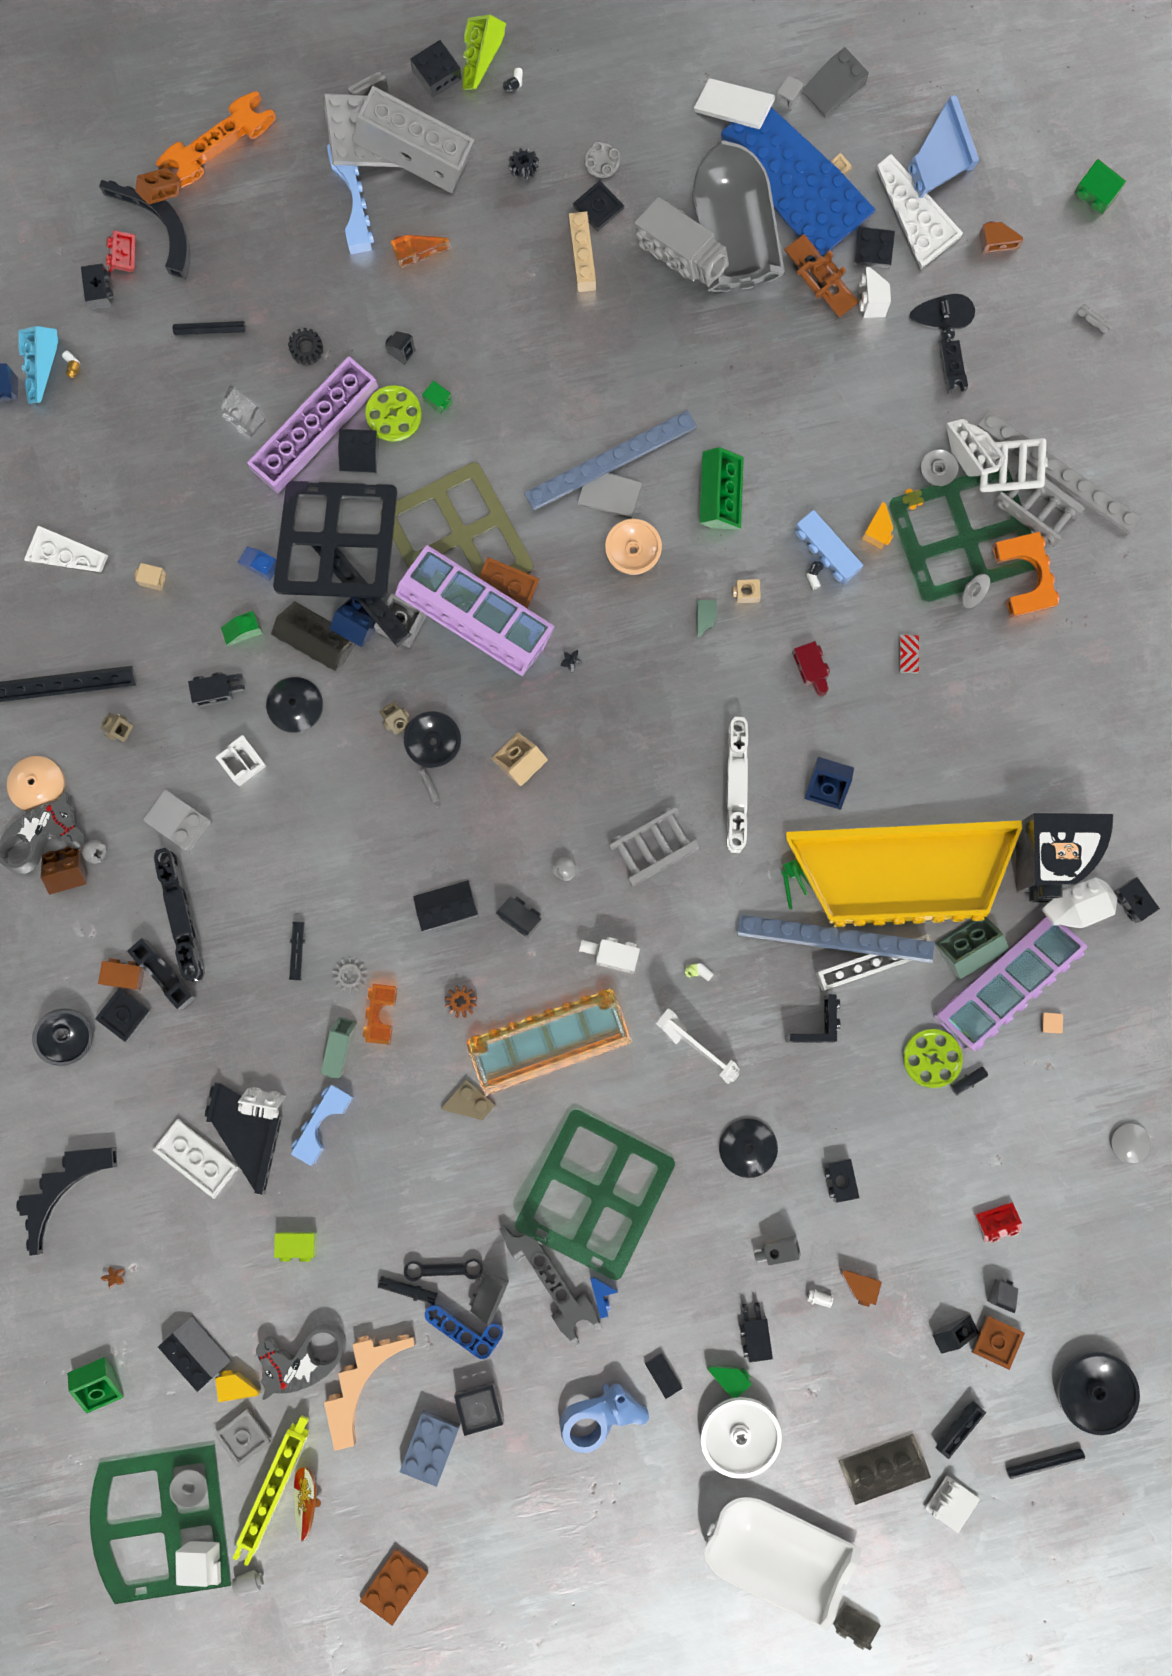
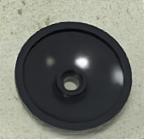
M289 677L279 681L272 687L267 696L266 710L271 722L280 730L288 733H301L312 728L320 719L323 711V699L319 689L311 681L301 677ZM295 699L296 703L294 705H290V700Z
M428 711L417 715L409 722L404 733V747L408 756L416 764L425 768H439L447 765L456 757L461 746V734L455 721L448 715L437 711ZM432 739L437 740L435 745L430 744Z
M57 1009L45 1014L35 1025L32 1034V1043L37 1055L46 1063L55 1066H66L81 1060L88 1053L93 1042V1030L88 1019L80 1012L72 1009ZM59 1031L65 1032L62 1036L58 1035Z
M755 1119L735 1121L725 1129L720 1138V1158L725 1167L739 1177L755 1178L761 1176L773 1166L777 1158L778 1144L772 1130L761 1121ZM748 1145L753 1146V1151L750 1153L746 1151Z

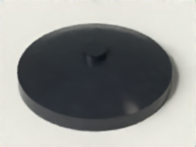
M1098 1351L1081 1354L1066 1365L1059 1378L1057 1392L1060 1407L1067 1419L1084 1432L1093 1435L1116 1433L1132 1421L1138 1410L1140 1402L1138 1381L1130 1367L1121 1359L1111 1354Z

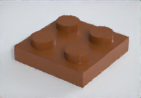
M987 1315L971 1352L1010 1370L1025 1333Z

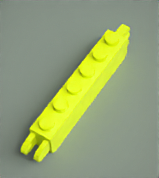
M302 1415L297 1425L292 1423L287 1430L236 1545L238 1547L232 1559L237 1561L244 1548L249 1551L244 1560V1564L248 1566L253 1555L258 1550L309 1436V1430L305 1429L309 1420L308 1417Z

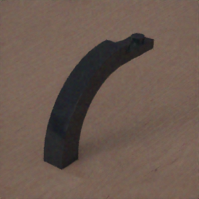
M101 180L99 187L103 195L145 208L163 222L169 235V255L165 267L170 275L186 280L190 267V244L184 226L173 207L166 200L148 204L135 192L134 188L120 186L111 180L108 182Z

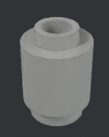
M257 1570L237 1575L236 1578L232 1579V1589L235 1596H244L260 1591L261 1586L264 1584L263 1576Z

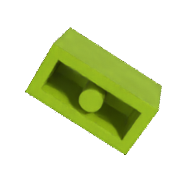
M317 1232L275 1233L274 1258H279V1261L289 1262L291 1258H299L300 1262H310L311 1258L317 1256Z

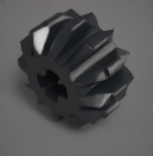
M520 147L519 152L513 151V156L509 157V170L512 171L513 177L518 175L519 180L525 177L528 181L529 176L534 177L535 172L539 170V158L536 157L535 151L530 152L529 148L523 151Z

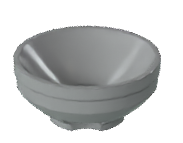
M184 1470L178 1473L170 1484V1497L178 1507L184 1509L198 1506L204 1500L207 1493L205 1478L195 1470ZM186 1482L194 1484L195 1488L192 1494L186 1495L183 1493L182 1486Z

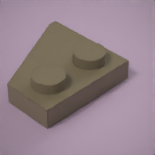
M465 1080L441 1109L484 1120L496 1105L468 1080Z

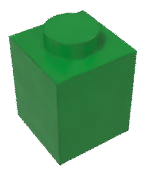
M434 380L422 394L423 401L440 414L444 410L447 411L452 405L451 393Z

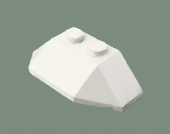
M965 419L947 423L951 452L969 477L997 472L1000 469L1005 456L986 431L969 424Z
M1095 877L1063 890V897L1054 898L1042 911L1053 925L1059 926L1060 924L1067 927L1084 928L1115 915L1117 895L1105 881Z

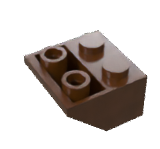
M67 846L64 849L49 851L42 855L41 879L49 895L87 884V871L81 847L74 849Z

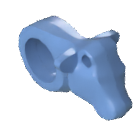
M608 1384L603 1385V1396L574 1403L565 1409L559 1421L561 1437L564 1443L575 1452H592L604 1443L612 1425L646 1424L649 1419L647 1408L638 1403L620 1384H613L610 1388ZM589 1418L598 1422L596 1429L587 1436L579 1437L570 1433L572 1426L581 1419Z

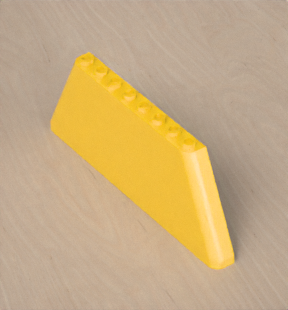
M1022 820L786 832V838L829 922L834 924V927H844L846 924L864 926L865 923L884 925L885 922H893V924L900 925L904 924L905 921L921 924L925 920L941 923L947 919H952L953 922H962L964 919L970 918L973 921H983L984 917L989 915L1022 830Z

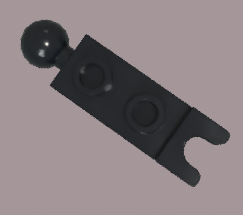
M947 326L941 331V337L946 342H941L940 344L946 390L948 394H951L954 385H958L960 391L965 392L968 388V381L963 364L960 340L953 341L955 330Z

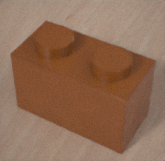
M109 958L108 962L102 961L98 984L141 990L144 969L133 961L121 964L119 959Z

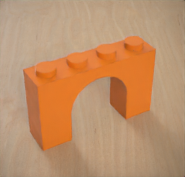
M1040 532L999 541L992 545L996 564L1014 559H1023L1030 562L1037 572V584L1033 591L1005 600L1010 618L1054 608L1059 605V594L1055 591L1053 585L1055 578L1049 569L1050 559L1044 550L1045 539L1041 536Z

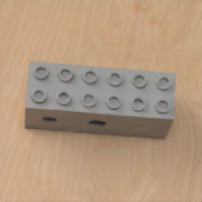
M372 86L357 116L352 142L452 193L467 163L474 139Z

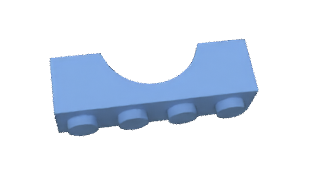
M335 1085L325 1088L321 1095L323 1100L320 1105L316 1104L311 1112L313 1115L310 1122H305L301 1129L303 1132L300 1139L296 1138L291 1146V1149H293L291 1155L310 1166L316 1163L324 1149L318 1138L320 1123L328 1115L334 1113L344 1114L354 1097Z

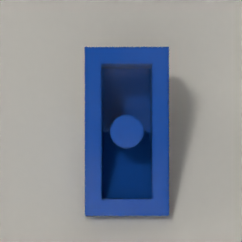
M246 547L238 563L270 581L275 574L276 559L261 550Z

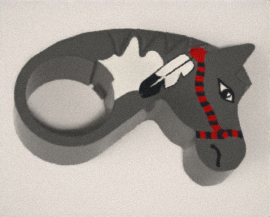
M64 792L56 801L40 805L17 819L6 830L0 840V863L12 873L26 874L35 869L39 864L49 839L53 838L58 841H64L69 847L74 849L82 846L85 837L75 824L74 813L76 811L70 806L71 796ZM24 840L30 842L31 850L29 856L19 864H9L8 853L15 844L24 842Z
M332 1325L318 1326L306 1337L296 1356L280 1349L275 1338H264L256 1348V1355L263 1367L262 1380L260 1382L264 1386L265 1392L262 1399L265 1400L274 1393L295 1392L310 1387L325 1378L336 1367L345 1353L346 1340L343 1333ZM328 1333L336 1339L339 1352L335 1359L321 1362L317 1357L314 1358L311 1350V1340L314 1335Z

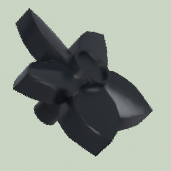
M578 650L572 654L564 652L566 659L561 662V666L568 667L573 672L575 665L582 664V661L577 658Z

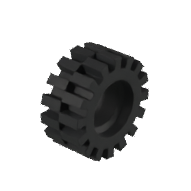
M303 328V331L297 329L298 333L293 332V337L290 336V342H288L292 358L297 363L301 362L302 365H305V362L311 365V361L316 363V358L320 359L321 354H323V344L320 336H318L316 331L313 332V329H309V331H307V328ZM310 341L313 347L309 352H301L299 350L300 343Z

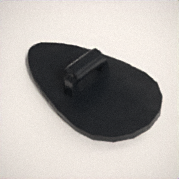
M949 294L923 302L910 312L909 317L917 324L926 327L943 329L949 326L953 329H962L972 322L975 316V307L967 296L963 294Z

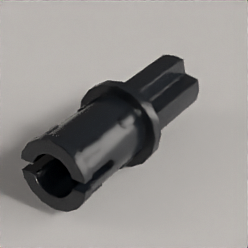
M980 1067L969 1075L965 1074L964 1078L950 1085L953 1093L958 1096L970 1087L974 1088L975 1084L987 1078L988 1072L984 1067Z

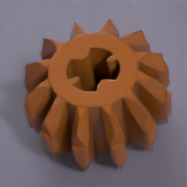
M465 985L462 987V992H460L459 986H455L456 993L450 989L448 992L453 996H445V1000L451 1001V1003L445 1004V1007H452L448 1012L450 1015L456 1010V1018H459L460 1012H462L464 1018H467L465 1011L473 1014L474 1012L470 1009V1006L477 1007L476 1003H471V1001L477 999V996L469 997L473 990L470 989L466 993L467 986ZM465 997L463 1000L466 1001V1004L458 1007L459 1004L456 1003V1000Z

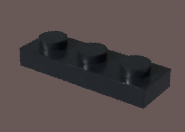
M972 1401L964 1409L959 1419L952 1424L947 1434L939 1440L935 1448L947 1459H950L987 1412Z

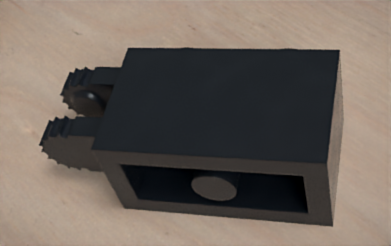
M222 672L213 673L211 677H194L193 680L188 681L192 704L195 707L233 700L232 694L244 691L245 685L231 687L230 682L243 679V675L233 674L227 676Z
M759 1302L754 1303L756 1318H749L747 1304H742L744 1319H742L743 1325H739L741 1337L745 1338V1345H742L744 1358L747 1357L749 1363L772 1360L768 1320L766 1316L761 1317Z

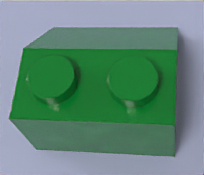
M1097 159L1078 184L1075 193L1081 200H1085L1095 211H1099L1103 215L1116 200L1127 181Z
M105 1357L67 1373L68 1391L86 1414L124 1398L115 1371Z

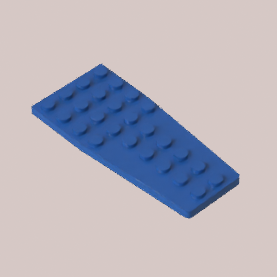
M772 107L760 129L732 122L721 132L722 140L744 146L759 159L769 178L774 209L799 238L805 234L822 257L875 213L876 209L847 177Z

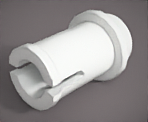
M810 1289L807 1301L812 1305L815 1303L831 1308L833 1295L817 1292V1289Z

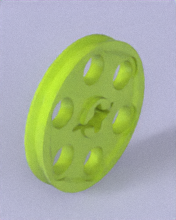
M391 385L380 388L372 394L367 402L365 415L369 428L377 431L379 438L393 442L407 439L415 433L421 422L422 411L417 397L409 389ZM404 393L407 398L401 402L396 399L397 395ZM381 395H387L388 401L380 403L378 398ZM408 409H417L416 415L409 416L407 414ZM390 411L396 412L397 416L391 415ZM371 412H380V417L372 419L370 417ZM401 424H407L409 426V430L407 432H401L399 430V426ZM384 425L391 428L387 434H383L380 431Z
M928 1029L915 1034L908 1041L903 1053V1063L907 1074L914 1082L927 1088H939L950 1084L957 1078L962 1068L963 1054L960 1045L950 1034L938 1029ZM938 1035H942L945 1038L943 1046H938L935 1043V1038ZM919 1037L926 1040L924 1048H919L916 1045V1040ZM954 1051L957 1054L955 1062H950L947 1059L948 1052ZM923 1054H936L935 1058L941 1062H933L931 1064V1059H929L927 1056H924ZM911 1055L918 1057V1065L911 1066L908 1060ZM942 1069H947L950 1072V1077L947 1080H943L940 1077ZM923 1071H928L931 1075L928 1082H923L920 1078Z

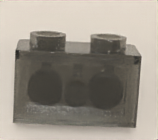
M844 1602L833 1622L836 1629L835 1632L844 1639L849 1637L854 1640L853 1644L862 1650L866 1648L869 1651L872 1649L871 1643L881 1627L880 1623L847 1602Z

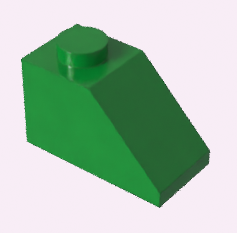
M254 611L236 616L221 627L227 646L263 634Z
M709 1364L706 1367L731 1398L739 1397L752 1385L749 1380L751 1376L744 1368L740 1370L738 1366Z

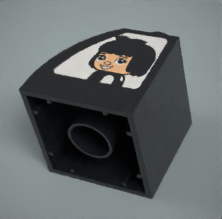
M1033 813L1023 819L1022 830L1016 842L1017 893H1029V902L1033 903L1051 902L1054 898H1062L1064 889L1077 884L1087 877L1103 858L1111 839L1113 814Z

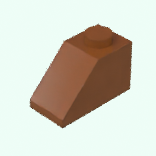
M987 222L983 224L980 231L983 253L1019 249L1023 242V236L1003 222Z
M841 1268L840 1273L853 1297L859 1300L858 1304L870 1307V1304L876 1305L882 1281Z

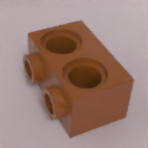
M168 168L137 175L135 192L148 204L177 197L181 180Z

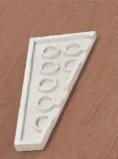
M890 154L877 165L876 169L918 265L922 269L960 239L963 232L927 193L923 198H919L918 193L914 189L912 176Z

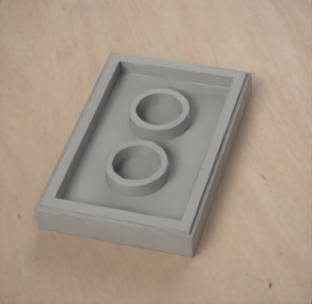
M607 473L582 487L578 504L632 519L642 482Z

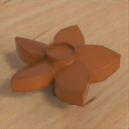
M109 1267V1275L101 1277V1280L109 1281V1289L115 1283L122 1285L124 1284L122 1278L124 1269H119L115 1272L112 1267Z

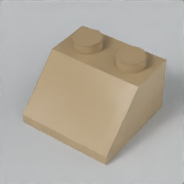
M519 732L491 758L519 786L527 782L548 760L535 744Z

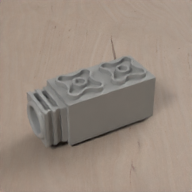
M658 197L634 222L639 246L644 251L650 252L657 260L661 259L670 269L678 271L685 279L689 278L693 282L698 279L709 287L729 266L726 247L716 242L714 233L688 217L681 209L675 208L667 200L664 201Z

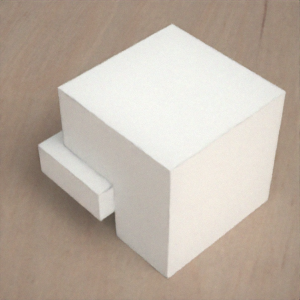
M243 735L216 756V759L238 786H241L266 767L265 763Z
M189 1541L177 1550L176 1585L207 1587L208 1585H218L221 1583L220 1561H218L220 1559V1542Z

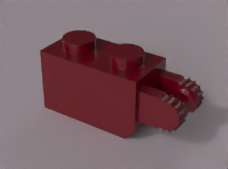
M816 641L794 648L792 654L803 683L807 686L813 685L818 696L826 695L829 689L826 680L829 677L830 669L821 657L823 656L821 646H817Z

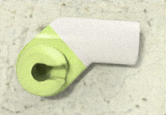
M701 963L690 964L685 968V975L690 978L701 975L709 981L714 975Z

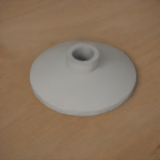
M933 450L923 458L921 473L930 484L944 486L951 483L957 476L958 462L946 450ZM935 468H940L941 472H936Z
M980 574L966 584L962 596L964 607L973 608L983 600L990 587L988 575Z

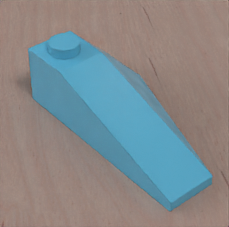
M34 326L18 330L19 355H22L24 359V364L21 366L22 371H25L27 376L25 389L28 404L40 403L57 350V329Z

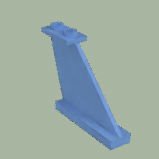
M957 95L949 97L919 153L914 155L908 165V171L912 175L914 189L918 193L919 198H923L926 193L964 170L966 172L972 171L980 161Z

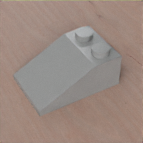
M166 789L143 819L144 822L188 853H190L212 823Z

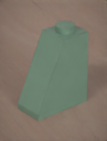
M338 1017L329 1032L321 1074H325L329 1078L341 1077L345 1070L357 1021Z

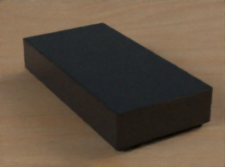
M662 1353L645 1363L665 1399L683 1389Z

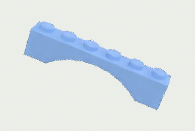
M329 144L327 149L332 170L347 184L353 199L352 213L345 228L350 254L371 251V243H374L372 231L368 232L367 226H370L368 214L364 215L363 211L367 208L365 199L360 197L363 189L361 181H357L356 176H359L358 166L333 165Z

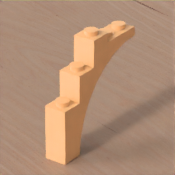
M409 1333L397 1336V1340L390 1341V1338L378 1341L377 1345L374 1337L369 1338L368 1335L358 1337L357 1341L352 1344L357 1366L349 1364L342 1367L343 1370L338 1375L343 1395H340V1393L331 1394L328 1396L329 1399H326L324 1402L334 1451L352 1447L356 1444L355 1412L360 1393L369 1376L387 1358L401 1350L415 1346V1335L409 1336Z

